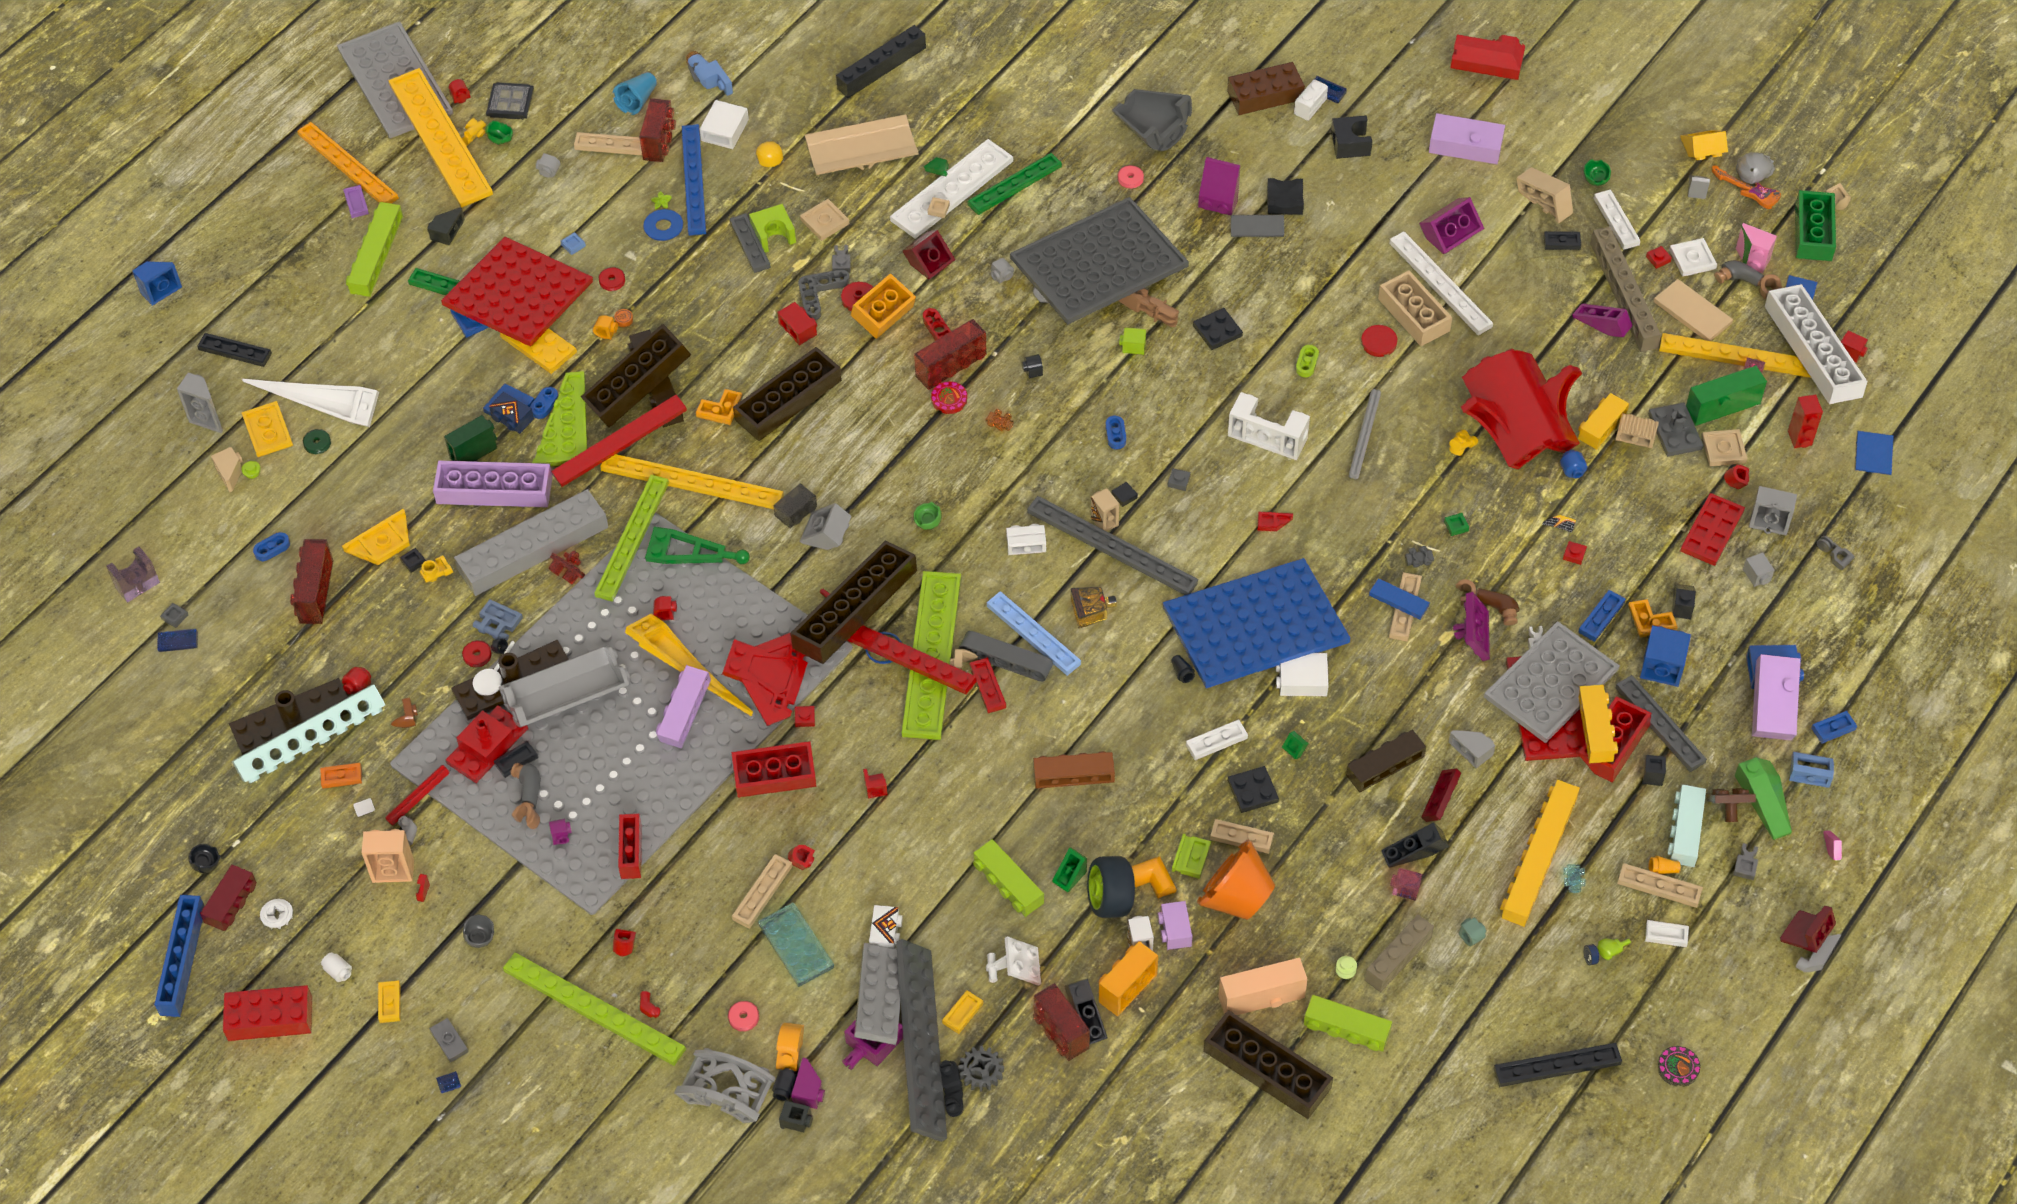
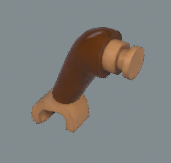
M1467 579L1460 580L1455 585L1460 591L1474 592L1483 604L1497 609L1498 613L1505 619L1503 621L1504 625L1510 626L1518 623L1515 617H1517L1520 608L1513 597L1482 588L1476 590L1475 584ZM1460 597L1461 606H1464L1466 597Z

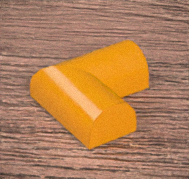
M725 389L719 403L701 399L696 411V417L731 425L734 418L733 406L742 400L743 393Z
M1648 599L1629 602L1628 607L1640 638L1650 636L1652 625L1677 631L1678 627L1672 612L1653 615Z
M1160 856L1132 866L1135 888L1150 882L1158 899L1177 892Z

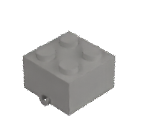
M1759 486L1749 527L1764 530L1766 534L1772 532L1787 536L1795 509L1797 494Z

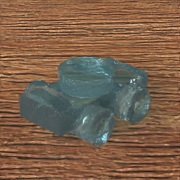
M1567 864V867L1563 868V875H1568V878H1564V886H1568V890L1571 893L1581 892V886L1585 887L1586 884L1585 878L1580 877L1585 875V868H1580V865Z

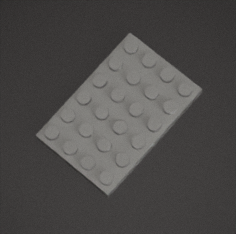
M1557 621L1484 693V698L1546 743L1580 709L1578 699L1580 686L1604 685L1619 670L1620 666Z

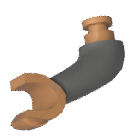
M1737 260L1723 263L1719 272L1714 273L1716 280L1720 284L1724 283V280L1742 279L1756 287L1760 286L1759 293L1764 300L1769 292L1766 287H1771L1774 290L1782 288V283L1778 276L1773 274L1764 276L1749 265Z
M515 763L511 769V775L519 779L522 784L523 793L522 804L516 807L512 816L517 822H521L523 817L526 816L527 826L530 829H535L540 823V816L534 810L537 806L540 789V772L536 766L530 763L525 765Z

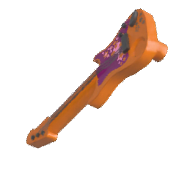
M1716 165L1712 167L1713 174L1719 180L1723 179L1743 189L1740 191L1742 196L1756 200L1758 204L1766 209H1771L1780 200L1781 193L1778 190L1765 188L1759 183H1755V187L1727 174L1726 171Z

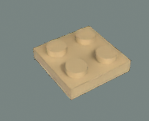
M829 199L800 215V220L821 241L850 224L849 219Z
M1740 429L1702 433L1709 466L1745 464L1747 462Z

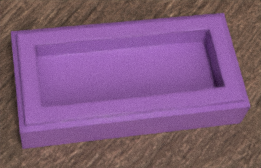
M361 185L343 189L351 218L369 214Z

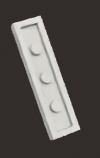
M1607 190L1594 194L1596 204L1622 249L1639 246L1640 239L1612 191Z

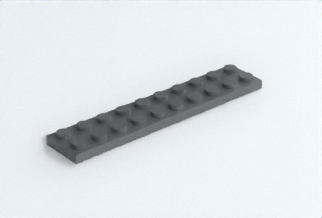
M900 939L896 942L911 1131L942 1142L947 1139L940 1071L941 1060L931 950Z

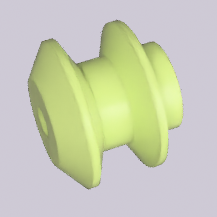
M1342 956L1337 960L1336 973L1339 977L1350 979L1356 974L1357 963L1354 958Z

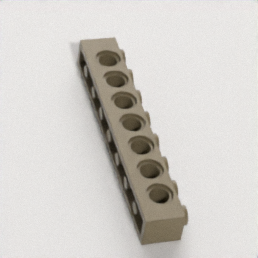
M1606 227L1593 230L1590 245L1619 307L1627 309L1632 323L1630 331L1640 352L1657 349L1661 334L1611 228Z

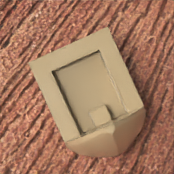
M1841 183L1825 191L1827 193H1835L1836 210H1844L1850 203L1851 196L1848 195Z
M955 649V658L950 659V665L962 670V662L975 660L978 656L965 649Z

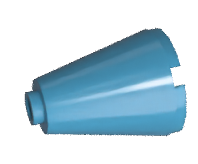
M646 72L617 84L613 89L615 95L613 99L617 107L624 113H632L631 115L639 113L657 85L655 76Z

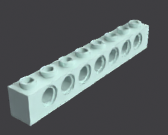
M370 685L236 758L232 763L242 781L252 783L260 778L259 774L265 771L268 774L278 769L277 765L284 761L287 764L296 759L294 755L299 752L305 754L313 749L312 745L318 742L321 745L329 741L330 735L334 733L340 735L347 731V726L354 723L356 726L365 721L364 717L370 713L372 716L383 711L381 707L385 706V703L375 685ZM361 700L367 704V709L363 712L359 711L357 707ZM343 710H347L350 714L347 721H343L340 718V713ZM327 719L332 722V728L329 731L323 728V722ZM308 729H312L315 732V737L312 740H307L305 737V732ZM290 739L297 741V747L294 750H290L287 746ZM274 748L280 752V756L276 760L270 757V751ZM255 758H259L262 761L261 768L257 770L252 766V761Z

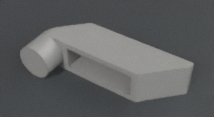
M1841 935L1828 936L1817 953L1813 952L1809 960L1801 957L1795 968L1803 972L1822 970Z

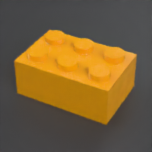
M890 273L853 305L850 316L877 339L913 308L916 296Z
M1140 941L1135 946H1130L1125 956L1114 963L1112 970L1100 978L1098 982L1099 1003L1118 1017L1156 977L1158 955Z

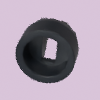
M503 638L493 640L491 645L492 651L497 654H504L508 648L507 641Z

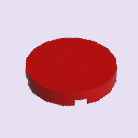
M1373 325L1362 333L1361 345L1366 353L1376 357H1384V355H1390L1395 351L1398 338L1391 328L1384 325Z

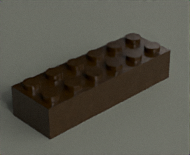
M662 324L580 397L604 424L610 428L687 360L691 354L677 337Z
M813 348L733 406L735 421L756 440H762L841 382V367L819 348Z
M1229 1010L1204 1040L1203 1052L1306 1119L1311 1117L1332 1089V1076Z

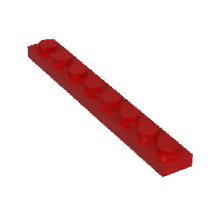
M863 625L847 640L965 695L977 682L976 676Z

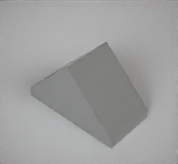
M1690 175L1688 197L1706 199L1710 179L1708 177Z

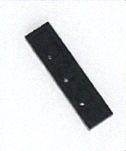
M204 333L197 345L200 351L265 367L272 354L271 350L208 333Z

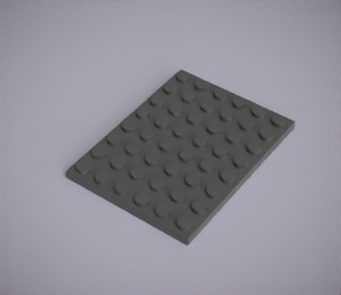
M1131 197L1010 253V259L1067 325L1189 267V261Z

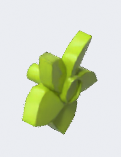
M660 191L658 197L651 198V201L655 203V210L661 205L663 208H668L667 202L672 197L664 195Z

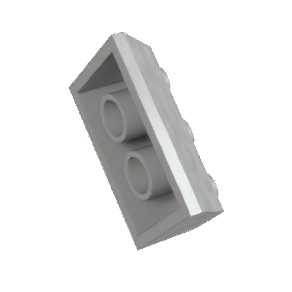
M187 373L178 386L177 391L189 423L222 433L223 429L205 379L201 375Z

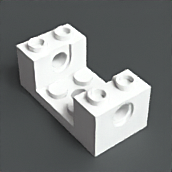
M1241 392L1229 414L1228 436L1297 460L1308 439L1310 416L1293 410L1285 426H1281L1278 423L1258 417L1255 413L1258 398Z

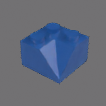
M147 261L132 270L140 294L152 306L182 288L173 262Z

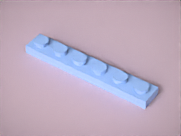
M1001 591L987 602V607L1043 656L1051 659L1053 664L1068 676L1081 665V660Z

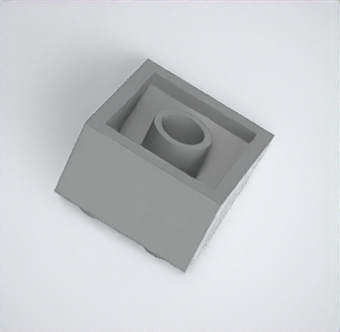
M836 503L812 512L799 542L825 550L840 546L843 542V535L849 527L851 515Z

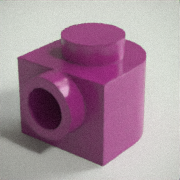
M565 818L550 821L549 826L553 845L568 843V834L572 833L570 822H565Z

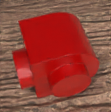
M456 79L449 84V93L454 103H464L467 99L471 98L470 92L463 80Z
M1736 465L1728 469L1724 474L1725 482L1738 490L1747 486L1749 482V468L1743 465Z
M671 596L656 598L653 602V615L660 620H674V612H677V601H672Z
M798 845L789 851L788 860L792 862L793 866L804 870L812 865L815 858L813 857L815 850L806 845Z
M616 929L613 939V952L619 956L631 954L635 945L636 932Z

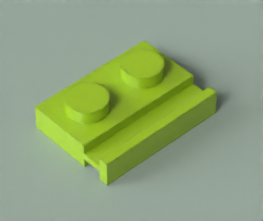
M1183 834L1172 866V872L1178 871L1181 874L1200 879L1210 850L1211 841L1194 836L1188 837L1186 834Z

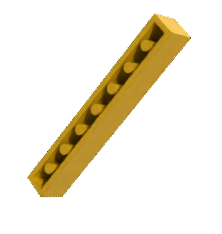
M1560 780L1556 781L1555 786H1550L1547 794L1549 801H1544L1540 813H1543L1542 818H1537L1534 829L1537 830L1535 834H1530L1527 845H1530L1528 850L1524 849L1520 860L1523 861L1522 866H1517L1514 877H1516L1515 883L1511 882L1507 893L1510 895L1508 899L1504 898L1500 910H1503L1502 919L1525 927L1578 798L1579 787Z

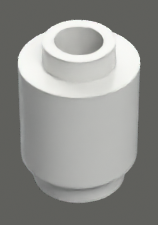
M331 952L322 959L321 965L323 970L337 982L346 981L351 976L352 966L338 954Z

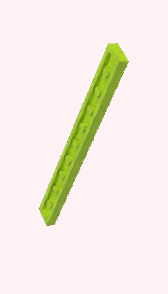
M515 952L503 967L505 973L675 1066L686 1050L685 1046Z

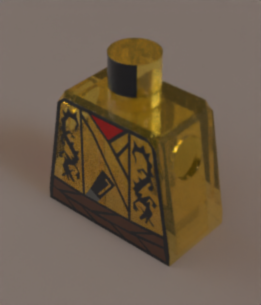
M1101 587L1071 588L1070 599L1078 629L1106 620L1107 608L1117 607L1115 595L1104 597Z

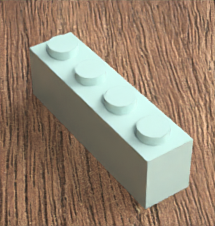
M1682 785L1680 792L1676 791L1674 803L1678 805L1677 809L1674 808L1672 820L1675 821V826L1672 825L1670 831L1673 843H1669L1667 854L1671 855L1670 860L1679 861L1680 865L1695 867L1698 858L1706 789Z

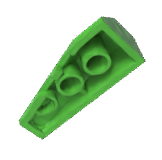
M1756 757L1739 763L1735 777L1742 788L1748 789L1749 793L1756 794V802H1751L1772 839L1775 840L1791 834L1792 830L1781 779L1771 761Z

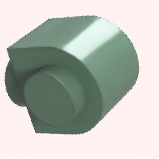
M1475 917L1472 919L1467 918L1461 923L1459 936L1468 946H1473L1485 939L1486 928Z

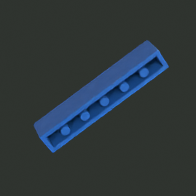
M180 895L154 1004L160 1016L181 1017L202 925L200 912L205 906L200 896Z

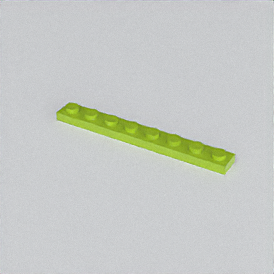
M650 475L594 592L595 597L614 601L669 485L668 479Z

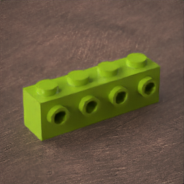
M993 839L973 852L975 868L986 875L991 885H996L1002 897L1008 898L1018 913L1021 912L1026 917L1044 904V893Z
M1312 995L1304 1017V1025L1311 1030H1320L1332 1037H1340L1352 1044H1361L1367 1046L1370 1050L1382 1052L1387 1043L1393 1022L1316 995Z

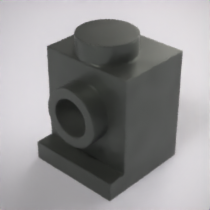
M785 1100L779 1117L780 1128H788L804 1133L806 1127L810 1128L813 1121L810 1107Z

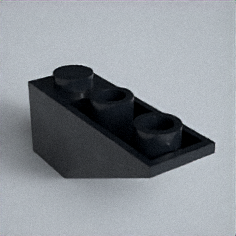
M1433 822L1381 851L1388 867L1391 868L1433 856L1450 846L1442 829Z
M1082 979L1065 985L1070 1005L1087 1044L1090 1045L1107 1039L1108 1037L1088 979Z

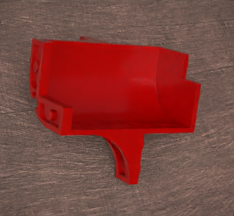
M1509 349L1492 357H1484L1481 363L1470 368L1462 376L1472 397L1466 400L1461 409L1463 413L1473 417L1488 431L1499 447L1508 466L1519 470L1547 448L1565 453L1580 444L1568 421L1566 402L1572 385L1582 375L1580 368L1569 365L1562 368L1559 374L1546 381L1532 354Z

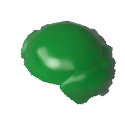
M493 120L485 128L488 139L495 144H504L512 140L513 129L503 122L500 123Z

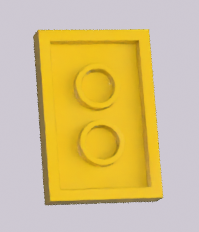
M277 401L241 412L257 458L293 446Z

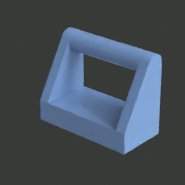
M1793 751L1789 781L1830 788L1834 776L1833 759ZM1798 760L1827 765V770L1798 765Z

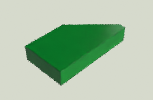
M936 157L924 166L926 172L945 177L948 174L949 164L946 159Z

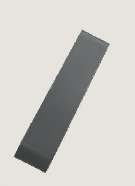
M974 631L966 632L958 648L973 652L978 656L977 660L988 657L991 665L1041 682L1046 680L1053 666V661L1046 656Z

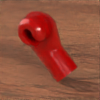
M642 991L640 993V1011L650 1018L659 1017L661 1010L650 1002L651 993Z

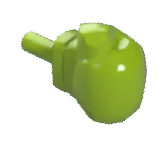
M1606 938L1598 942L1597 949L1603 959L1611 960L1612 956L1621 953L1623 946L1630 944L1631 941L1627 939L1620 942L1618 939Z

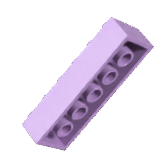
M438 461L433 493L436 504L548 507L553 476L550 464Z

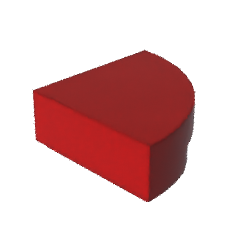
M420 874L417 880L420 888L418 893H416L417 901L424 902L430 883L427 875Z

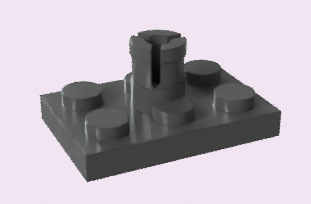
M1684 402L1649 409L1648 415L1650 419L1659 422L1656 433L1667 457L1702 450V441Z

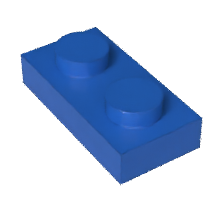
M1845 711L1813 724L1811 729L1822 744L1855 731L1857 725L1850 714Z

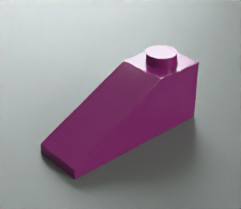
M1581 304L1572 314L1573 318L1608 336L1624 337L1632 327L1627 309Z

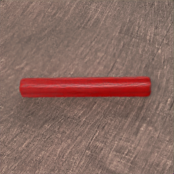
M444 765L438 767L385 817L386 821L390 825L397 823L400 817L411 810L450 773Z

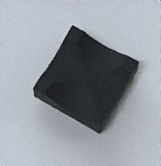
M1268 178V214L1303 215V179L1281 181L1275 178Z

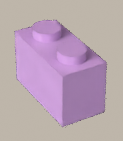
M1186 902L1161 904V912H1158L1157 915L1159 925L1163 924L1164 930H1161L1162 942H1166L1167 950L1192 947V933Z

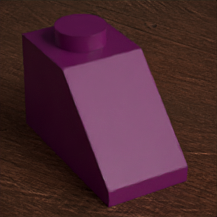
M802 1058L792 1091V1102L817 1109L819 1102L824 1100L825 1090H823L822 1081L808 1059Z

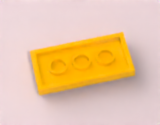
M549 328L531 347L500 333V337L550 374L577 353L573 345Z

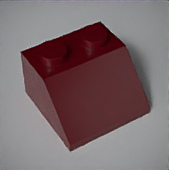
M938 230L926 232L902 250L910 265L927 279H931L956 260Z

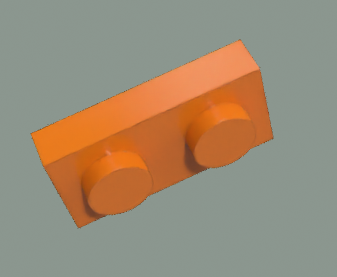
M360 763L320 768L322 789L362 784V767Z

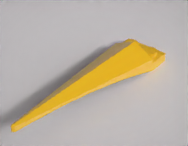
M649 614L626 627L625 633L638 641L641 648L676 670L684 671L686 665L707 671L711 678L707 689L752 716L753 711L725 688L691 654L665 622L653 614Z

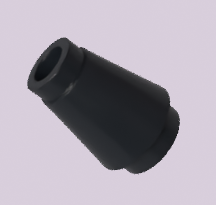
M1180 655L1174 656L1171 659V663L1177 679L1182 683L1192 681L1195 677L1194 668Z

